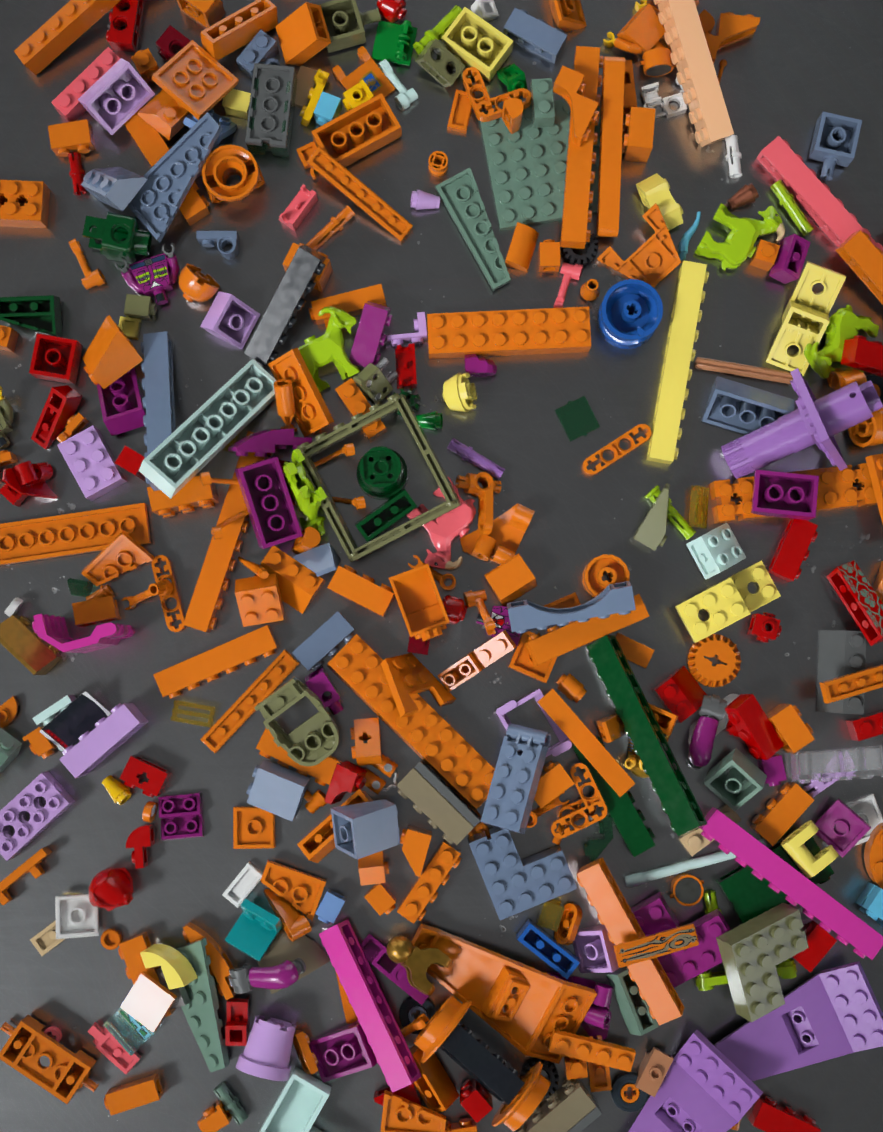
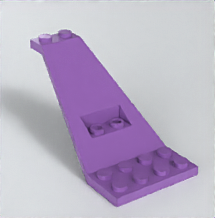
M858 961L818 972L785 995L784 1005L754 1022H746L714 1044L751 1081H756L854 1052L882 1047L883 1012Z
M696 1030L676 1054L656 1096L650 1095L628 1132H727L741 1120L763 1092L704 1035Z

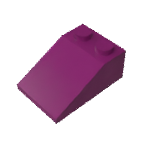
M135 367L105 389L100 384H97L103 422L111 436L144 426L143 415H146V409L143 407L142 398L144 396Z
M358 1021L313 1039L309 1044L311 1053L313 1052L317 1057L318 1064L316 1066L322 1082L359 1072L377 1064L375 1054L368 1044L367 1037Z

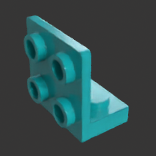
M245 898L240 905L243 912L225 938V941L255 960L261 961L283 925L280 918Z

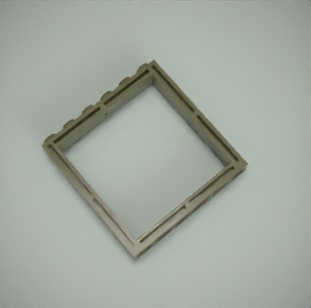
M396 393L387 398V403L383 405L377 403L369 408L370 412L364 415L359 413L351 418L352 421L348 424L340 423L333 427V432L329 434L324 432L316 436V441L311 444L305 442L297 447L305 458L302 464L306 477L311 481L315 491L322 487L327 495V498L321 501V507L350 562L364 557L462 505L407 398L403 394L399 395ZM399 410L446 502L357 547L311 457Z

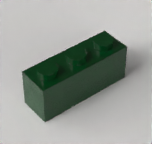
M404 488L357 521L355 526L368 542L416 508L417 505Z

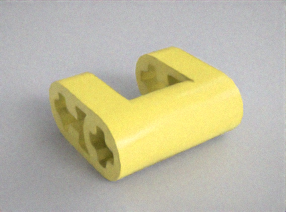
M812 820L801 825L781 842V846L808 879L822 871L839 855L833 846L830 845L813 856L804 845L819 830Z

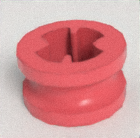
M51 1026L44 1031L47 1035L52 1032V1035L56 1036L54 1040L57 1042L61 1041L62 1032L58 1027Z

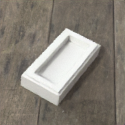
M249 861L222 895L238 908L259 883L263 872Z

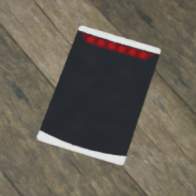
M85 691L43 727L40 733L64 751L70 745H76L80 741L78 738L82 734L92 731L96 728V722L103 717L107 718L111 713Z

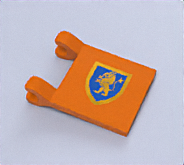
M364 46L357 50L358 57L364 63L348 76L345 75L339 65L333 67L332 73L334 77L342 84L346 91L360 83L362 79L374 97L382 93L384 98H386L396 90ZM357 94L354 96V98L358 99L360 98V95Z

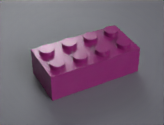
M271 457L234 469L260 548L265 549L303 536L278 457Z

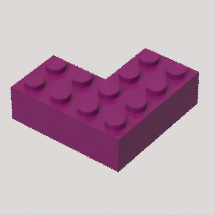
M661 892L631 907L645 936L680 927L679 922ZM719 909L692 922L695 926L699 942L698 946L657 957L674 988L722 963L716 937L731 929Z

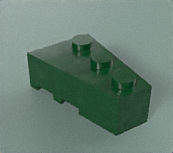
M54 295L0 297V320L63 338L59 297Z

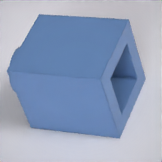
M328 888L315 913L318 915V919L326 924H329V922L334 924L346 901V897Z

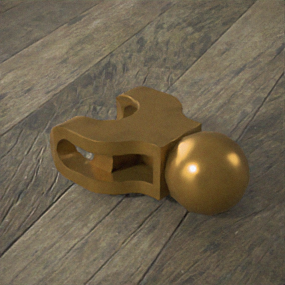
M404 936L393 937L387 945L388 957L395 963H401L400 965L406 969L409 984L423 994L432 996L435 987L427 980V968L431 964L448 968L452 960L437 948L419 949L416 946H412L411 941Z

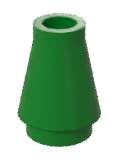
M433 411L415 415L424 429L437 431L443 427L442 413Z

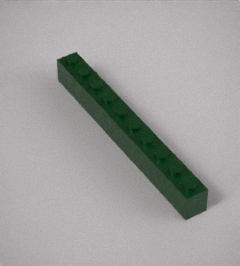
M605 635L588 645V656L595 663L598 670L597 675L604 682L607 688L606 693L615 705V712L624 723V731L631 738L634 744L633 749L643 763L642 768L652 781V789L661 800L662 810L668 815L673 832L680 837L707 825L706 819L615 635Z

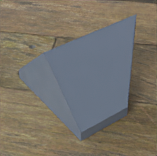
M330 543L292 557L315 572L317 577L336 570L341 561Z

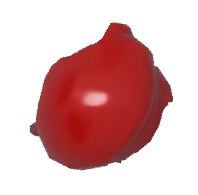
M125 867L102 870L94 876L90 883L88 897L90 903L95 907L111 911L116 907L128 905L133 900V879Z

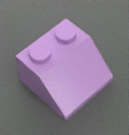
M219 291L200 327L215 337L239 349H243L261 314L232 294Z
M599 924L578 929L573 946L576 957H578L580 962L578 965L580 973H608L620 968L618 967L613 947L615 944H612L609 940L605 925Z

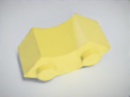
M656 173L636 184L644 207L647 206L650 209L656 203L659 206L668 230L683 224V209L672 197L669 191L670 185L666 178L663 179Z

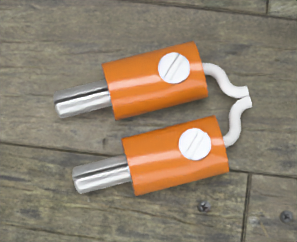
M382 754V764L372 766L389 778L393 773L395 777L393 779L394 784L384 788L387 782L366 768V783L364 786L377 795L381 790L388 791L392 787L396 788L398 784L396 782L398 774L395 771L398 764Z

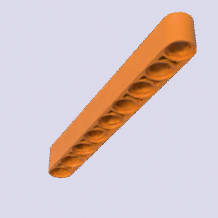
M604 56L597 206V236L618 237L625 57Z

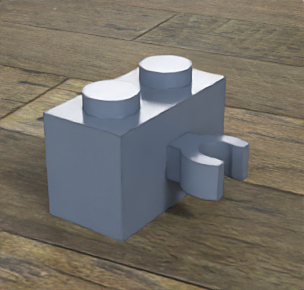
M260 29L237 57L236 62L239 70L252 79L254 63L280 66L279 61L274 59L279 53L276 40Z

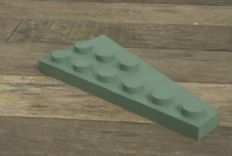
M205 937L176 950L187 958L198 977L185 986L190 1003L181 1006L210 1072H214L227 1067L230 1061L227 1046H225V1039L222 1038L220 1028L223 1027L222 1019L218 1018L217 1009H219L214 976L209 971L211 960L210 955H206L205 946L207 945V939Z

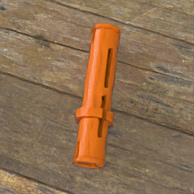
M346 205L335 217L332 216L330 222L305 245L317 251L338 230L341 231L343 226L356 214Z

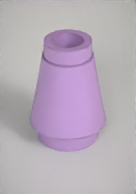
M421 190L412 191L410 207L415 208V210L439 209L440 196Z

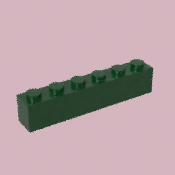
M598 736V741L605 747L603 741ZM573 744V751L580 763L588 767L607 806V812L630 854L636 857L654 847L655 843L653 840L656 837L650 827L646 829L643 823L646 819L640 809L636 811L633 805L635 799L631 792L628 791L619 797Z

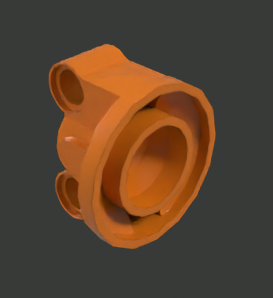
M230 144L216 148L210 152L202 167L203 183L211 203L242 200L249 196L254 189L265 184L258 163L252 154L241 146ZM232 175H238L242 178L236 185H226L227 179Z

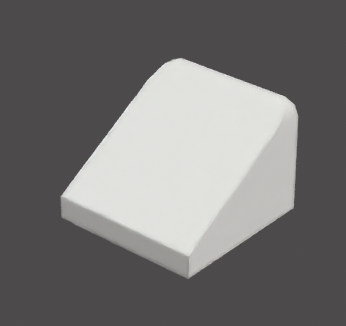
M476 0L471 5V11L486 22L499 17L494 0Z

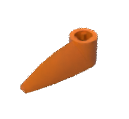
M270 889L263 891L276 917L280 918L282 927L292 942L311 932L312 929L307 918L301 915L291 903Z

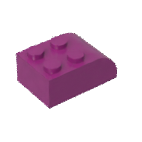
M755 470L751 513L802 520L816 518L819 476Z

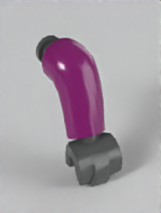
M704 695L699 711L700 716L703 717L699 718L694 729L688 752V765L693 770H699L710 762L719 721L723 719L726 712L724 708L727 707V701L721 699L718 695Z
M297 958L292 962L286 960L272 967H252L245 964L242 968L230 969L228 978L230 986L233 987L236 994L249 992L254 987L283 989L288 988L298 980L299 975L306 971V965L301 958Z

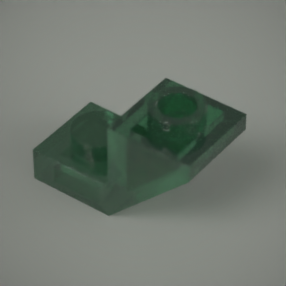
M606 815L604 819L598 821L599 834H603V836L587 838V843H584V854L588 856L590 861H595L613 839L612 818L610 815Z

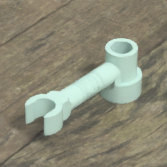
M384 59L379 63V68L398 90L399 94L394 97V101L398 108L404 111L410 107V103L418 99V95L413 88L406 89L393 72L389 62Z

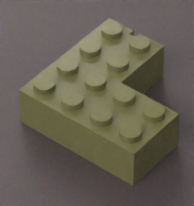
M781 903L716 937L736 1014L750 1022H754L785 1004L776 965L809 948L805 931L800 929L803 927L799 909L786 903Z

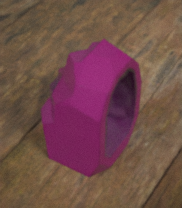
M477 354L465 355V373H469L470 377L493 376L497 373V366L493 360L486 359L484 356Z

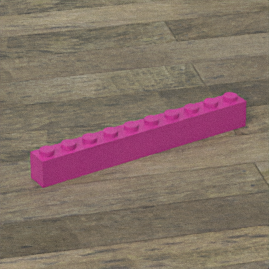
M711 808L705 816L707 825L700 828L702 836L710 842L712 839L719 843L717 847L727 855L729 852L736 856L734 860L744 868L746 865L753 869L751 873L761 881L763 878L769 881L768 886L779 894L782 891L786 894L785 899L796 907L799 904L803 907L802 913L812 920L816 917L821 921L819 926L829 933L832 930L838 934L836 939L847 946L849 943L855 947L853 952L862 959L865 956L871 960L874 959L883 946V936L718 809Z

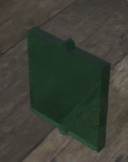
M585 396L572 402L568 401L566 405L555 410L570 442L581 436L586 437L587 433L600 428Z

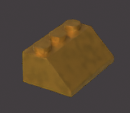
M12 615L0 623V643L33 675H46L63 658L59 654V649L38 637V634L30 626L31 622L25 616Z

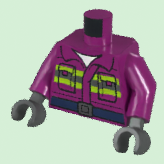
M171 242L172 250H167L164 243L162 246L163 254L129 264V268H127V261L124 257H121L125 262L123 266H118L117 262H114L115 267L122 271L121 274L128 286L138 294L154 297L157 305H163L168 302L166 292L174 289L173 284L176 283L180 269L176 254H173L175 250L173 242Z

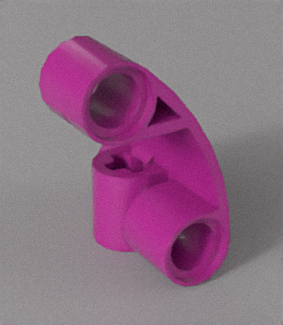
M549 972V975L589 987L596 991L597 996L583 1019L581 1026L589 1036H593V1039H597L598 1035L602 1036V1040L606 1039L612 1016L609 1009L614 988L583 977L570 975L566 979L558 972Z

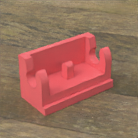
M302 184L300 191L285 211L279 215V221L293 231H296L318 201L317 193L314 190L309 191Z

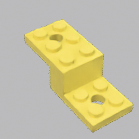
M807 261L782 315V325L767 355V363L790 372L798 368L802 376H804L809 366V362L804 356L805 347L808 343L812 344V346L815 342L820 343L830 322V310L846 279V275ZM821 283L824 289L820 293H815L812 291L813 285ZM791 345H796L799 348V351L794 355L787 352L788 347Z
M761 560L676 605L675 608L693 642L696 643L750 615V612L781 597ZM750 582H754L758 586L755 594L750 593L747 589ZM701 609H705L709 613L706 621H702L698 617V612Z

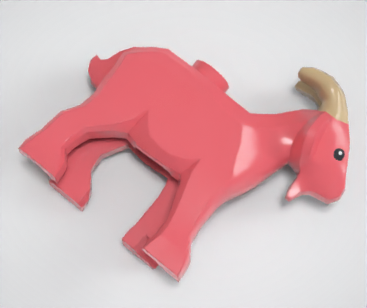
M448 477L462 505L423 525L437 552L432 553L429 549H426L428 556L424 563H428L429 566L438 569L454 570L460 567L463 558L460 556L457 561L451 562V543L458 536L462 538L470 531L468 527L473 522L476 509L473 505L475 500L467 499L464 501L460 497L458 489ZM440 488L433 492L436 497L445 499ZM421 504L418 508L416 507L410 511L407 517L413 519L429 510Z

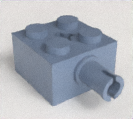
M824 111L821 113L816 121L808 159L823 162L820 179L824 180L826 177L825 181L833 180L835 165L848 167L852 162L856 152L862 120Z

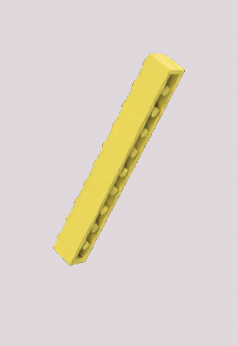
M683 260L679 267L646 459L648 461L671 464L678 457L679 448L676 447V443L682 435V428H679L680 420H684L686 411L683 408L684 400L687 401L689 389L686 388V385L692 376V369H689L690 361H694L696 350L693 349V344L697 342L699 330H696L697 322L700 323L702 317V310L699 309L700 303L704 302L706 291H703V285L707 283L709 272L706 271L707 264Z

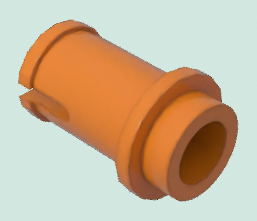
M108 584L101 585L100 589L86 596V600L111 596L114 593Z

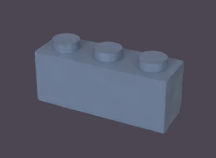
M514 8L503 28V34L512 39L514 43L554 64L567 40V34L562 29L553 28L543 19H536L523 9Z
M337 611L292 653L308 671L312 669L316 671L324 664L322 660L327 655L332 657L339 650L337 647L343 641L346 644L355 636L353 634L355 629Z

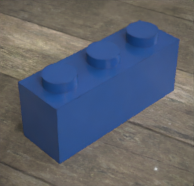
M530 919L526 921L516 934V938L520 943L566 979L570 977L580 964L578 957L557 943L554 938Z

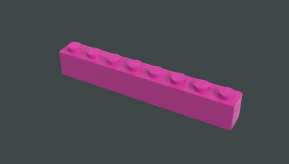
M347 919L321 932L319 936L322 945L329 955L331 964L336 970L340 983L348 996L349 1003L356 1013L358 1022L362 1026L368 1044L375 1054L376 1061L381 1067L392 1093L414 1083L422 1075L349 920Z

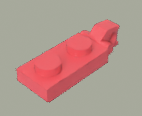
M95 1022L87 1031L95 1038L93 1040L96 1045L95 1048L124 1074H127L142 1057L107 1026L103 1028Z

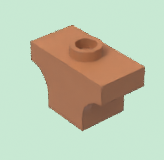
M653 1047L650 1053L646 1052L637 1070L638 1077L635 1087L655 1097L674 1058L656 1047Z

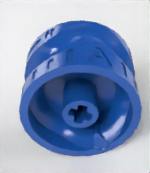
M628 279L613 285L604 296L597 314V324L603 338L611 345L621 349H633L645 344L652 337L663 316V304L660 295L651 285L641 280Z

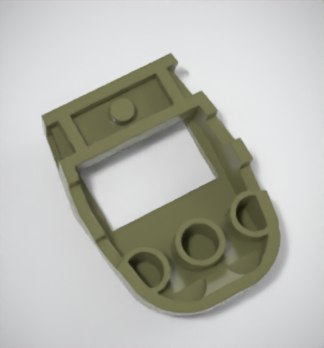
M295 676L254 707L256 711L260 710L264 717L263 724L274 737L273 741L278 747L281 746L286 750L288 756L299 765H317L329 757L338 746L339 731L320 698ZM306 696L318 712L287 734L275 718Z

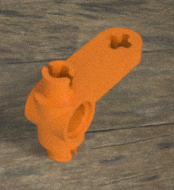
M486 472L478 474L467 473L465 476L457 475L455 483L458 484H455L456 488H462L465 493L478 497L479 533L490 535L493 528V492L500 493L501 486L498 485H501V481L493 480V477ZM478 481L483 485V488L478 485Z

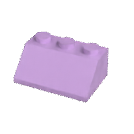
M121 58L78 101L104 129L113 135L155 93L133 66Z

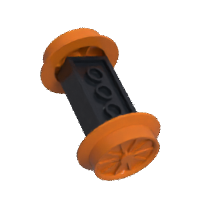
M451 995L426 1024L427 1026L421 1030L414 1041V1044L423 1051L421 1062H426L438 1048L444 1051L502 1103L492 1120V1126L496 1127L503 1123L514 1132L531 1116L550 1087L551 1082L541 1074L543 1063L538 1062L524 1076L514 1068L508 1069L504 1065L506 1061L497 1053L491 1054L488 1051L489 1046L483 1040L473 1038L471 1036L473 1032L466 1025L458 1024L471 1006L472 1001L469 1000L461 1004Z

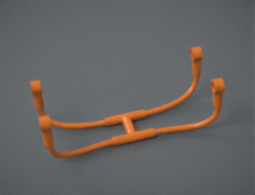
M344 444L342 449L314 462L315 466H320L341 454H345L347 457L355 455L354 444ZM209 471L200 473V481L203 486L212 483L239 484L238 479L213 478L210 476ZM364 496L355 497L354 499L332 497L334 502L352 504L356 506L357 510L366 508ZM248 510L226 519L216 527H212L211 534L214 540L223 538L222 528L237 519L249 515Z

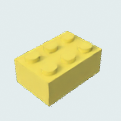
M466 7L463 8L441 38V41L446 44L447 49L451 53L458 55L465 66L478 69L481 77L488 82L491 81L513 50L512 39Z

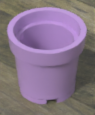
M255 1016L244 1052L239 1055L235 1067L244 1073L274 1081H288L291 1070L289 1061L296 1026H292V1023L272 1017L265 1021L264 1016Z

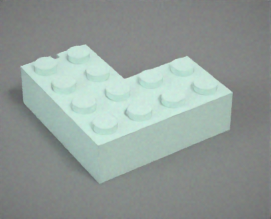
M295 1066L259 1132H322L312 1125L328 1099L332 1087L310 1074H306Z

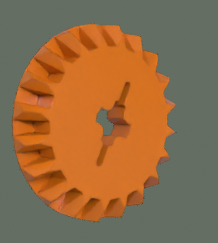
M712 634L693 643L689 650V671L699 683L705 686H724L737 677L740 670L741 658L737 645L723 635ZM717 655V659L725 663V665L719 663L712 666V662L704 657L710 658Z

